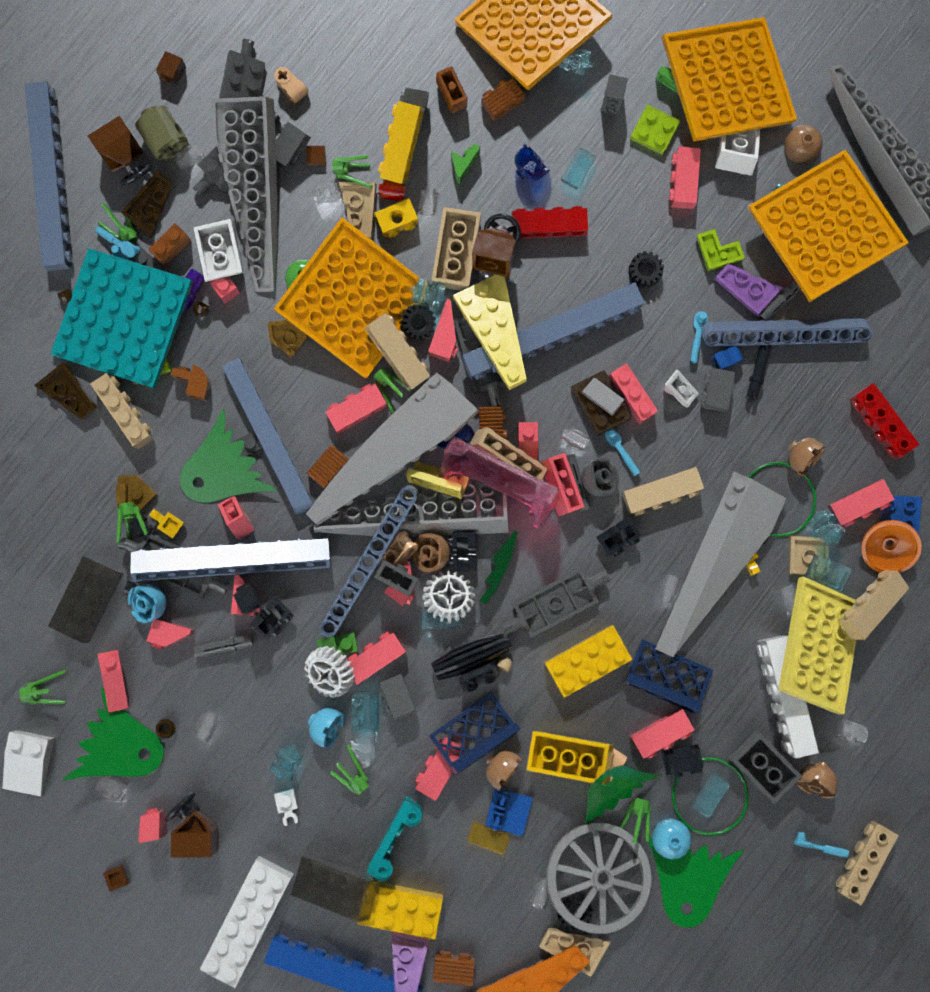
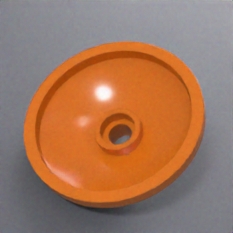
M897 520L877 523L866 532L861 543L864 561L877 572L884 570L904 572L917 562L922 550L921 539L917 531L909 524ZM888 540H892V541H893V542L890 543V544L886 543Z

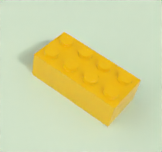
M398 101L397 105L394 104L392 116H394L393 124H389L387 135H390L388 143H385L383 148L385 158L384 162H380L378 169L380 178L401 184L407 183L425 108Z
M610 625L545 661L544 664L562 697L565 698L626 664L632 658L615 627Z
M533 731L527 771L593 783L601 774L611 769L614 745ZM609 777L603 781V784L609 783Z
M366 880L357 924L435 939L443 894Z

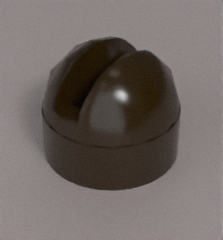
M67 289L57 294L59 300L64 304H68L72 299L73 291L72 289Z
M196 301L193 311L197 316L204 317L207 315L210 306Z

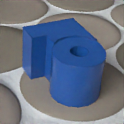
M738 346L720 351L711 357L715 368L725 370L744 360Z

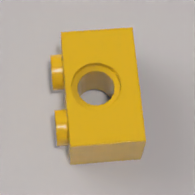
M410 199L375 212L376 221L384 238L396 237L399 232L413 230L419 224ZM395 217L402 218L400 223H394L392 220Z

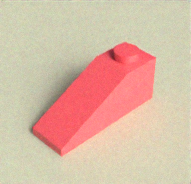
M447 299L428 355L450 363L451 358L455 359L458 347H456L451 300Z
M118 650L98 654L108 712L127 709L128 703Z

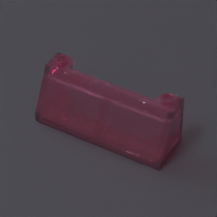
M453 437L445 448L439 478L449 480L450 477L457 476V479L460 480L466 474L530 506L531 509L528 515L534 516L533 526L542 530L558 504V488L456 437Z

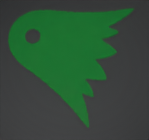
M223 408L209 435L181 470L180 485L183 492L191 500L208 503L245 493L277 491L274 487L255 480L261 476V473L248 471L256 459L248 456L240 457L244 447V440L229 443L232 438V429L224 433L225 411ZM200 477L203 479L204 485L202 488H196L193 485L194 478Z
M101 687L103 704L106 711L97 709V712L103 722H87V726L95 738L85 739L79 742L78 745L89 754L77 758L76 761L83 763V765L70 772L62 781L91 776L140 777L148 775L155 771L162 762L164 755L162 742L154 732L135 720L125 710L108 712L105 691ZM141 749H148L150 751V757L147 760L139 758L138 753Z
M624 765L607 770L589 788L585 824L591 823L596 816L600 818L605 808L614 810L619 799L632 797V789L643 787V782L662 775L640 772ZM607 777H613L609 783L603 784Z
M649 837L648 843L656 863L663 906L667 916L674 924L684 928H691L701 924L709 915L726 876L744 850L735 852L722 860V852H718L709 860L708 848L704 845L694 856L689 849L686 855L681 858L668 859L656 852L652 845V839ZM683 903H690L692 905V912L690 914L682 913L681 906Z

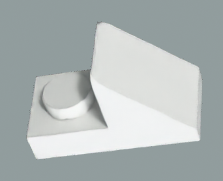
M679 370L672 374L665 383L663 390L666 393L672 394L682 406L687 408L699 394Z

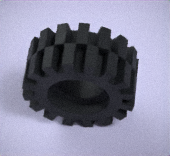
M643 251L642 254L638 253L637 256H634L628 268L629 278L631 277V281L633 283L636 282L638 287L639 285H642V288L646 286L648 288L652 287V285L657 284L663 275L664 264L662 265V259H658L659 256L657 254L653 255L651 251L650 253H647V251ZM641 264H650L653 268V273L650 276H643L639 272Z
M423 305L408 306V309H404L402 311L404 314L400 315L402 321H399V324L402 325L400 329L404 331L406 336L419 340L429 337V333L434 332L432 328L433 326L436 327V323H434L436 317L433 316L434 313L429 310L430 308ZM415 315H421L424 324L420 329L416 330L413 328L411 321Z
M576 892L563 897L561 901L568 910L569 906L573 904L580 906L585 899V895ZM591 903L579 919L585 923H589L593 919ZM557 912L558 919L563 927H567L570 931L571 929L578 931V928L569 924Z

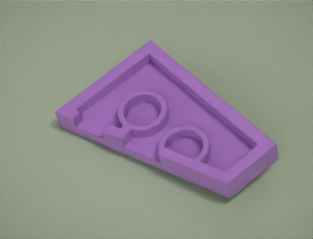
M727 264L715 277V280L755 316L783 288L779 285L775 286L768 283L765 279L752 276L749 272Z
M391 931L395 992H417L430 939Z

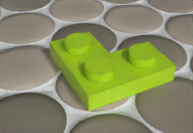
M715 229L696 235L708 271L745 259L739 241L721 246Z

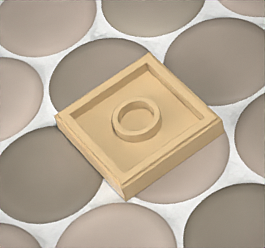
M790 536L789 574L829 576L830 538Z

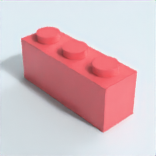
M678 146L676 153L672 154L671 164H674V171H671L670 182H673V189L669 191V200L672 201L671 207L694 209L697 203L701 148Z
M627 363L609 375L613 386L620 397L624 399V403L639 425L658 412Z
M368 384L361 389L362 392L356 395L354 393L350 394L339 405L334 403L328 407V411L325 413L337 434L344 432L388 407L376 384L372 386Z
M563 453L540 462L542 466L547 468L544 477L558 516L584 508L566 454Z
M881 479L828 506L838 525L848 527L856 523L854 519L860 516L864 519L873 514L872 511L877 508L883 510L891 506L890 502L895 499L885 480Z
M386 632L379 637L380 642L375 645L371 642L362 648L364 652L359 656L355 653L347 658V661H351L350 666L354 668V681L357 685L407 652L394 632L391 634Z
M679 708L629 737L639 755L643 759H651L658 754V750L662 748L664 750L669 749L675 745L674 741L690 737V732L694 731V728L684 710Z
M448 737L440 738L438 742L447 744ZM452 739L450 740V745L461 747L459 743ZM449 749L448 756L452 762L459 758L460 750ZM438 750L434 756L430 755L424 764L427 767L425 772H420L414 782L417 784L416 790L435 801L452 774L451 768Z

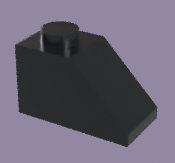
M244 583L235 589L237 592L233 596L242 614L249 615L265 604L252 584L246 585Z

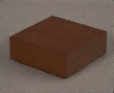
M325 145L306 146L307 166H326Z
M124 865L103 873L109 891L130 883Z

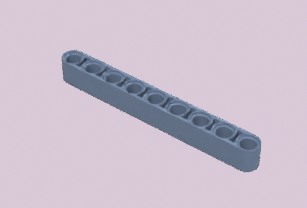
M862 318L708 322L701 328L704 342L708 346L863 343L873 337L870 325L867 320Z
M237 358L223 365V370L297 516L308 511L314 503L241 359Z
M407 485L398 494L321 623L320 632L323 636L332 637L340 628L416 501L418 491L414 486ZM404 491H412L414 498L411 500L406 499L403 494ZM394 508H402L404 514L402 516H396L394 514ZM391 524L394 531L392 533L386 532L384 525ZM374 541H381L384 544V548L377 549L374 546ZM364 558H372L374 564L371 566L366 565ZM361 574L364 577V581H356L354 575ZM351 590L354 593V597L347 598L345 591ZM335 607H342L344 614H337ZM332 623L334 630H328L325 624Z

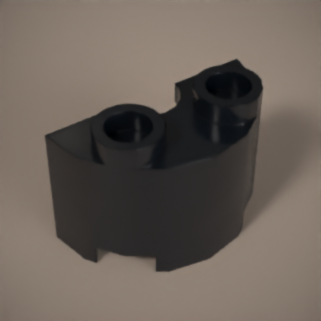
M628 516L596 538L608 556L613 554L616 557L624 552V546L629 544L632 547L638 543L641 534Z
M476 532L452 533V536H449V547H453V555L449 557V566H453V572L477 571Z
M273 596L249 625L267 640L271 636L276 638L282 631L280 627L283 623L288 624L294 615L276 596Z
M699 744L661 752L666 775L671 774L672 778L681 777L683 772L690 771L691 774L700 773L702 768H704Z

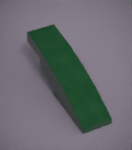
M514 530L491 560L496 567L485 580L491 586L479 600L484 605H486L497 589L507 570L518 532Z

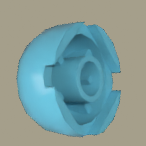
M145 583L137 585L128 594V605H132L134 610L131 613L141 623H148L158 619L166 609V596L154 584Z
M324 708L316 714H312L308 721L311 739L323 748L331 747L339 736L336 733L339 725L343 728L345 714L332 708Z
M672 818L664 819L657 823L651 836L652 845L656 852L668 859H678L686 855L692 842L687 826L681 821Z

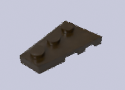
M157 170L121 211V214L148 237L152 238L173 182Z
M64 362L34 385L81 420L86 419L98 409L79 380Z

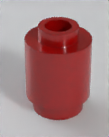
M383 180V184L379 183L378 195H381V199L399 202V200H404L406 185Z

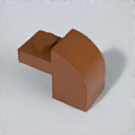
M193 365L191 372L189 368L179 366V369L172 368L171 376L175 379L188 381L186 390L188 397L208 402L211 382L208 375L200 367Z

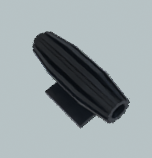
M503 633L479 638L447 652L433 661L431 665L438 681L461 676V679L458 680L463 691L471 692L476 690L478 685L483 683L490 684L497 680L496 678L499 677L495 664L492 665L491 662L509 652V647L512 644L508 635L504 636Z

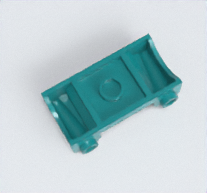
M408 796L405 797L368 865L367 874L380 881H385L392 875L393 867L390 863V852L395 843L393 839L395 836H400L405 824L409 827L418 825L423 817V809L420 803Z

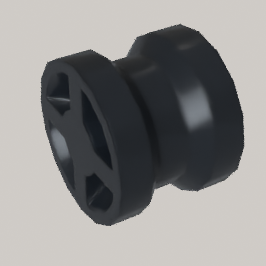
M142 515L146 530L149 533L154 528L152 524L148 523L147 516ZM137 518L129 523L130 527L135 530L137 538L145 535Z

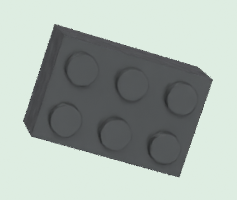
M756 731L728 757L737 769L773 804L802 777L761 733Z

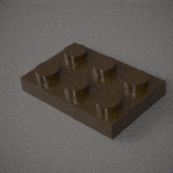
M605 370L571 386L574 396L597 437L630 421L632 418L624 403L611 416L582 394V391L594 377L618 394Z

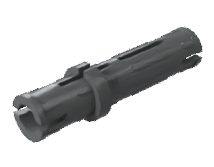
M795 279L788 286H785L782 292L758 314L761 321H769L790 299L793 300L796 297L795 294L801 288Z
M575 454L567 455V460L584 504V508H581L579 511L589 510L591 506L587 491L582 483Z
M251 634L238 638L233 636L228 640L195 646L194 655L198 659L228 651L237 652V649L253 647V637ZM239 642H241V644L226 646V645H230V644H234V643H239ZM216 647H221V648H218V649H213V650L207 651V649L216 648Z

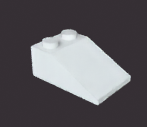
M760 129L720 136L715 168L752 176L758 160Z
M231 219L193 227L205 282L243 273L237 234Z
M18 730L9 732L4 757L2 789L42 796L55 738Z

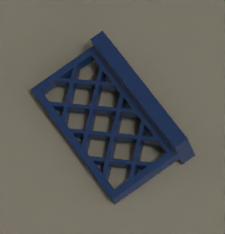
M642 639L628 675L625 677L624 684L693 714L698 713L701 709V702L713 670L678 654H675L674 657L669 656L671 664L662 667L658 656L665 653L660 652L657 654L655 651L657 645ZM643 646L651 648L654 656L644 659L642 654ZM655 658L659 669L650 672L646 661ZM680 662L686 663L689 672L680 675L676 664ZM643 663L647 674L642 676L633 673L636 665ZM673 666L677 676L668 680L664 669ZM699 669L707 672L705 680L698 682L694 671ZM661 671L665 681L656 683L651 674ZM691 673L695 684L686 687L682 676ZM678 678L683 689L679 691L672 690L669 682ZM696 686L699 692L698 699L691 698L687 689Z
M490 693L431 733L428 737L449 765L450 771L455 777L517 734L520 727L517 723L514 724L494 694ZM489 699L495 705L494 712L483 710L484 703ZM470 712L480 713L479 723L468 721ZM483 714L493 715L492 725L481 723ZM496 716L503 717L508 724L503 728L495 726ZM454 723H464L463 734L452 732ZM467 724L478 726L476 736L466 734ZM480 728L491 729L490 737H479ZM439 733L449 734L447 744L439 743L435 736ZM451 735L462 737L461 747L450 745ZM465 738L476 740L473 749L463 748ZM449 749L460 750L459 758L454 762L448 756Z

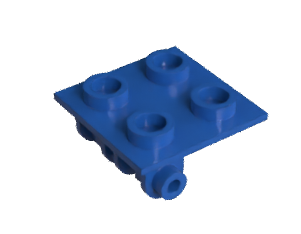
M893 496L895 500L890 502L891 506L881 510L880 522L888 520L902 521L912 526L919 535L922 497Z
M495 788L485 826L491 827L492 830H502L523 836L533 798L503 789L498 791Z

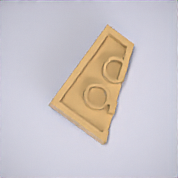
M339 182L349 223L373 240L376 183H367L373 186L370 189L354 182Z
M548 927L539 943V947L555 955L577 945L590 959V963L581 972L591 977L609 946L610 940Z

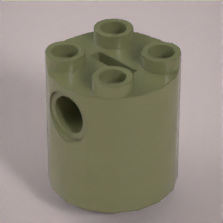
M166 106L146 108L135 123L136 129L157 160L165 159L166 162H170L175 159V154L186 150L190 146L187 137Z

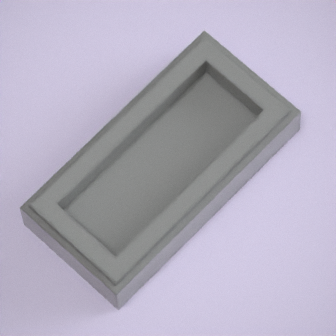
M595 377L582 391L583 395L611 416L624 403L622 397Z

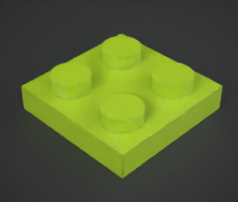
M647 104L630 139L663 155L680 120Z

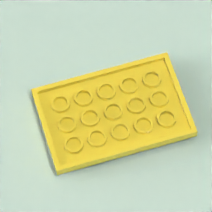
M806 577L798 578L779 691L838 715L845 713L856 639H851L839 621L844 616V613L855 604V599Z

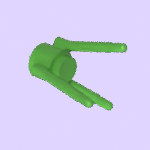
M368 155L334 158L332 172L337 174V178H343L370 189L373 188L372 185L345 175L350 172V167H370V164L348 162L368 159Z
M101 203L106 213L119 228V235L99 221L98 224L120 241L134 243L138 238L136 235L138 232L132 222L125 217L129 228L127 226L123 227L105 203Z
M382 368L374 375V379L377 381L375 384L393 414L395 410L382 386L385 388L390 386L400 397H403V394L392 383L393 380L404 388L406 387L391 371L388 372L386 368Z
M134 502L119 504V509H117L116 542L120 543L122 517L125 520L126 537L128 540H131L129 519L135 518L134 514L137 516L143 533L147 535L148 532L141 517L139 506L135 507Z
M66 670L38 681L27 683V687L20 688L19 695L23 703L29 702L30 705L66 704V701L37 699L40 697V694L49 693L50 689L39 690L38 687H35L65 674Z
M348 744L346 747L360 777L358 774L352 777L340 763H336V766L350 780L349 783L334 771H331L330 774L344 784L351 792L359 795L369 786L366 782L368 777L364 774L351 746Z
M635 798L634 802L630 801L629 809L620 825V828L623 829L634 810L633 814L638 815L633 838L634 845L637 843L642 816L645 817V814L646 842H649L650 812L652 807H649L650 801Z

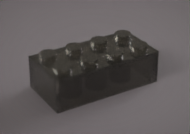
M82 556L48 627L81 643H89L123 573L91 557Z
M306 855L301 857L291 895L361 922L370 919L380 880L318 856Z

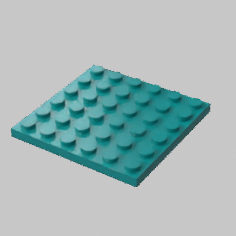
M88 248L72 292V299L68 303L50 355L156 389L193 281Z

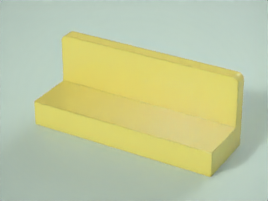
M418 461L415 463L414 468H408L406 473L409 483L462 499L469 482V477Z

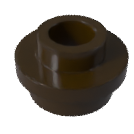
M162 719L156 725V733L160 738L167 739L175 733V724L170 719ZM164 725L169 727L168 732L163 731Z

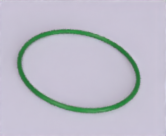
M772 462V463H768V464H765V465H762V466L758 467L756 470H754V471L749 475L748 478H751L756 472H758L759 470H761L762 468H765V467H767V466H771V465H785V466H788V467H791V466H790V464H788V463H783V462ZM807 475L804 477L808 481L813 493V507L809 518L801 527L785 534L771 533L770 536L784 537L795 534L802 530L811 520L816 507V493Z
M702 758L703 761L711 760L724 763L739 775L746 794L745 806L741 816L732 826L719 832H702L691 827L683 820L675 803V789L680 777H676L673 785L672 803L678 818L687 828L702 835H719L730 831L742 820L748 806V788L741 773L729 762L718 758Z

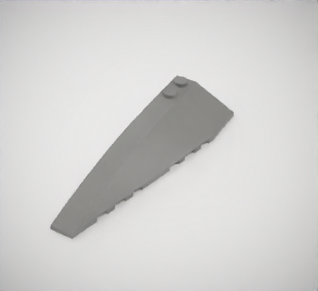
M842 64L830 67L828 72L851 129L875 175L895 205L898 214L903 218L913 235L930 229V165L927 162L922 163L917 157L919 154L917 150L906 144L907 139L888 117L883 118L879 113L881 109L877 104L873 106L867 99L869 95L864 90L857 88V81Z
M266 96L212 99L213 139L218 148V157L223 166V175L228 184V193L236 222L239 224L240 236L246 249L244 251L246 258L249 260L256 292H274L277 258V169L274 99Z
M436 373L399 407L354 453L317 498L306 515L318 526L338 513L340 507L348 506L360 494L364 496L370 492L369 488L376 484L379 486L405 469V465L409 462L419 460L420 455L428 450L431 452L437 448L436 445L444 440L446 442L451 439L479 412L478 409L450 382Z
M733 472L655 648L656 650L671 657L675 656L772 533L787 498L751 478Z
M506 473L465 475L469 477V482L462 499L428 488L417 490L418 497L394 537L403 531H407L409 537H418L421 534L428 533L440 536H452V533L474 532L476 534L509 533ZM404 491L403 494L406 499L411 500L414 498L412 491ZM399 493L387 495L384 499L376 500V498L371 499L365 504L357 505L355 503L345 509L339 508L338 513L318 526L314 523V532L374 536ZM394 508V514L396 516H402L404 514L402 508ZM391 524L384 525L386 532L392 533L394 531Z

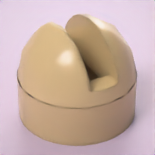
M503 656L497 660L495 666L502 671L509 672L512 662L510 658Z

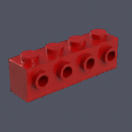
M874 383L850 398L853 408L861 413L864 417V423L873 429L875 438L884 444L886 452L891 458L895 460L902 458L920 445Z

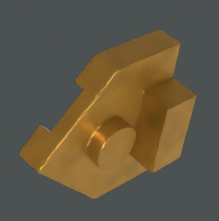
M287 320L267 322L270 341L292 358L308 336Z
M138 475L118 476V484H116V504H118V509L119 504L134 502L135 507L139 506L141 512L158 495Z

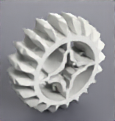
M448 570L444 576L440 571L438 577L433 575L432 581H427L426 585L428 587H424L423 592L425 594H423L422 599L426 600L424 606L429 607L427 612L432 613L434 611L433 618H437L439 615L441 616V622H443L445 617L450 623L452 617L455 621H459V615L465 618V612L470 613V606L474 605L472 599L475 598V594L471 593L474 589L473 586H468L470 581H463L464 575L457 577V572L450 575ZM445 584L444 590L433 593L437 587ZM452 585L458 587L460 591L455 590ZM447 591H449V594L452 596L450 599V603L449 599H447L446 596ZM464 600L462 605L452 609L453 603ZM435 601L444 604L445 608L440 607Z
M325 646L317 648L305 661L306 666L304 669L307 671L305 676L310 679L308 683H312L314 685L313 689L317 688L319 694L324 693L325 697H339L348 692L354 683L355 674L353 673L354 668L350 666L351 661H347L346 655L343 656L341 650L336 651L334 647L329 648Z

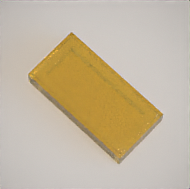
M473 821L467 841L504 855L510 835L492 830L490 827Z

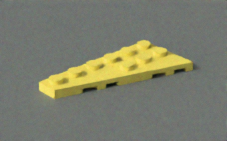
M493 275L453 295L454 301L508 389L511 390L525 383L526 374L505 277Z

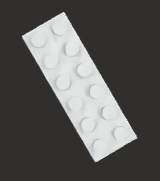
M776 636L758 640L759 645L756 646L759 657H762L763 664L761 669L763 675L767 677L766 689L772 697L771 709L777 717L775 725L777 732L781 733L782 741H780L782 751L794 758L819 753L806 701L778 690L788 636Z
M258 856L200 968L201 971L236 988L293 873Z

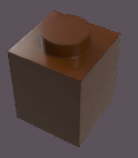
M165 51L156 68V72L162 82L177 85L186 65L182 58Z

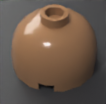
M797 126L785 138L784 150L788 158L795 163H810L817 158L822 150V136L812 126Z
M803 438L799 442L794 441L789 447V451H791L789 454L791 468L799 475L805 476L809 472L807 468L812 465L814 467L825 451L823 448L826 445L814 438Z
M433 533L418 536L419 538L413 542L417 543L418 549L412 554L413 562H416L419 566L417 568L423 572H433L443 568L450 557V547L447 541L442 536Z
M501 751L497 755L493 753L486 761L488 764L486 769L488 781L500 791L501 785L505 786L517 771L518 763L521 765L523 759L510 751Z
M824 762L806 765L801 770L800 774L802 777L797 781V786L801 790L811 795L813 791L820 793L819 797L830 799L835 797L838 780L828 764Z

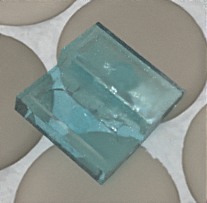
M815 554L804 577L842 594L853 569Z

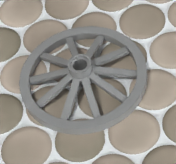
M589 823L578 826L559 840L549 857L546 870V884L550 900L560 916L580 930L596 934L620 930L629 925L641 913L648 900L651 889V869L647 855L638 841L636 845L633 844L634 837L624 829L607 823ZM599 831L609 832L618 836L605 866L603 864ZM592 832L597 867L573 841L574 839L585 833ZM623 841H625L637 857L610 870ZM569 845L591 872L558 864L564 849ZM640 864L641 885L614 878V876ZM556 870L586 877L590 880L558 892L556 887ZM604 873L605 881L600 884L598 876ZM612 885L640 891L637 900L630 910ZM593 886L575 914L572 915L565 908L560 898ZM599 890V924H589L579 920ZM606 890L624 913V916L618 920L607 924Z

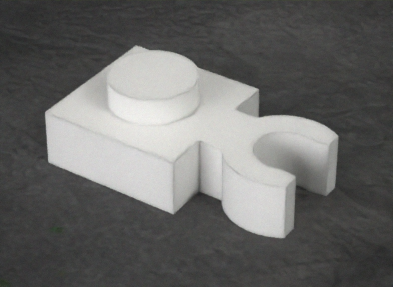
M294 788L275 793L274 797L278 814L283 812L285 814L283 824L288 826V817H293L295 824L298 823V815L293 811L298 809Z

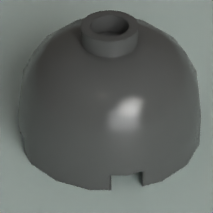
M601 457L592 460L582 471L583 486L591 495L597 497L607 496L615 493V489L619 487L618 470L615 466L612 467L608 463L610 460Z

